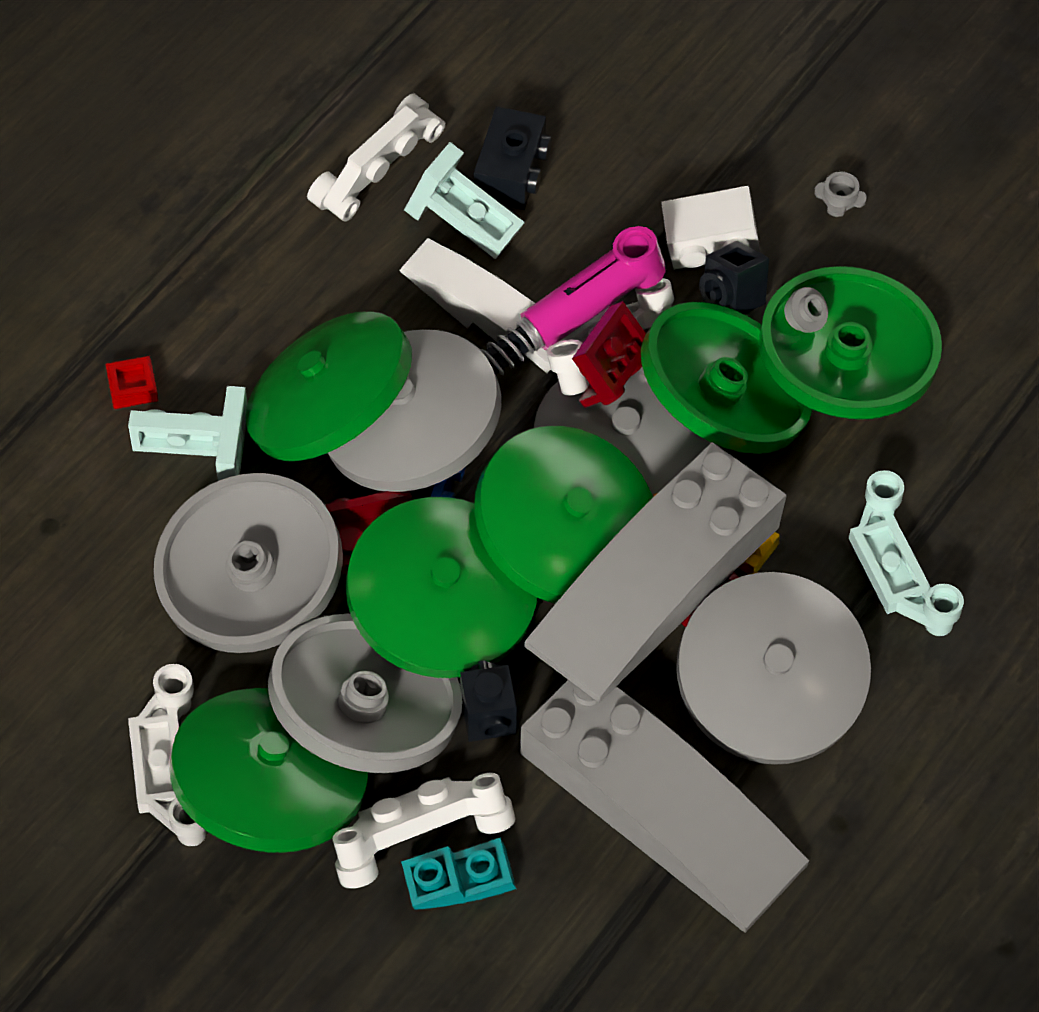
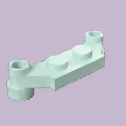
M891 471L875 472L867 481L865 491L867 503L860 524L850 529L849 540L887 614L896 611L925 625L928 632L935 636L947 635L951 632L953 624L961 616L964 604L963 595L956 587L949 584H937L930 587L894 517L895 509L902 502L904 493L903 480Z

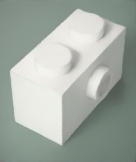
M749 186L661 202L667 245L674 269L699 267L705 264L706 255L735 241H739L760 253Z

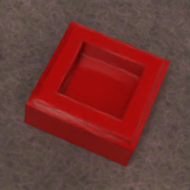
M150 356L105 364L114 409L159 401Z

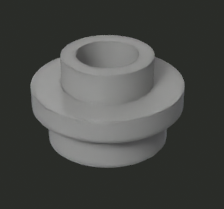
M804 287L796 290L785 304L786 320L796 330L812 333L820 330L827 321L828 307L826 301L813 288Z

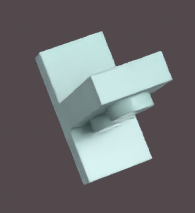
M449 142L424 172L404 211L418 221L426 210L430 208L494 259H497L525 222L455 169L464 152Z
M227 386L223 416H212L203 412L178 414L166 413L157 409L148 411L131 410L128 428L133 451L217 456L216 470L218 481L240 475L246 434V388Z

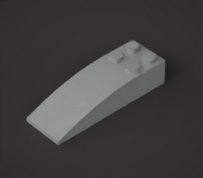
M712 442L659 491L597 555L526 639L524 647L600 703L706 597L715 591L779 528L787 495Z
M567 680L521 726V755L745 933L808 866L809 860L734 784L674 731L617 686L598 703L571 681Z

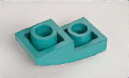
M500 838L453 853L449 846L402 861L412 906L415 910L471 902L516 889L505 845Z

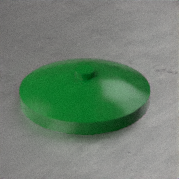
M855 267L820 268L803 273L785 283L777 290L767 304L759 335L760 352L763 362L775 382L788 395L818 412L847 419L880 418L900 412L911 406L931 386L942 352V339L938 324L927 305L913 291L888 276ZM804 287L817 290L824 297L828 307V318L825 325L820 330L812 333H805L792 328L787 322L784 312L785 304L792 293Z
M702 302L682 303L663 311L656 318L643 339L641 362L644 375L653 393L676 420L707 441L744 453L762 454L778 451L791 444L809 421L812 409L788 395L768 372L760 352V323L730 308Z
M371 311L346 314L313 328L278 355L256 383L249 398L245 416L246 427L250 436L265 454L282 461H301L315 458L353 440L370 427L389 408L401 391L412 363V347L409 339L392 318L385 314Z
M544 426L527 430L511 438L490 459L478 481L475 494V518L483 545L498 568L527 593L556 604L588 565L653 496L636 466L625 454L608 441L595 434L573 427Z
M427 497L411 500L389 509L365 529L353 549L346 579L347 603L358 631L365 641L387 661L397 667L422 676L455 678L460 677V672L472 668L479 661L485 660L487 663H499L518 646L525 636L537 604V597L518 587L491 559L478 532L475 518V503L462 499Z
M268 688L231 691L216 696L198 706L187 716L176 733L169 767L170 780L177 800L185 812L200 827L232 845L254 851L273 853L309 849L332 839L336 832L346 828L357 815L363 802L368 780V772L352 770L328 762L311 753L292 738L281 725L273 711Z

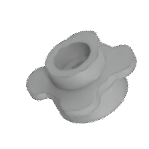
M835 172L826 178L825 183L821 182L815 187V196L823 199L828 206L827 212L832 216H842L848 209L852 207L860 208L866 203V194L859 191L858 180L847 172Z

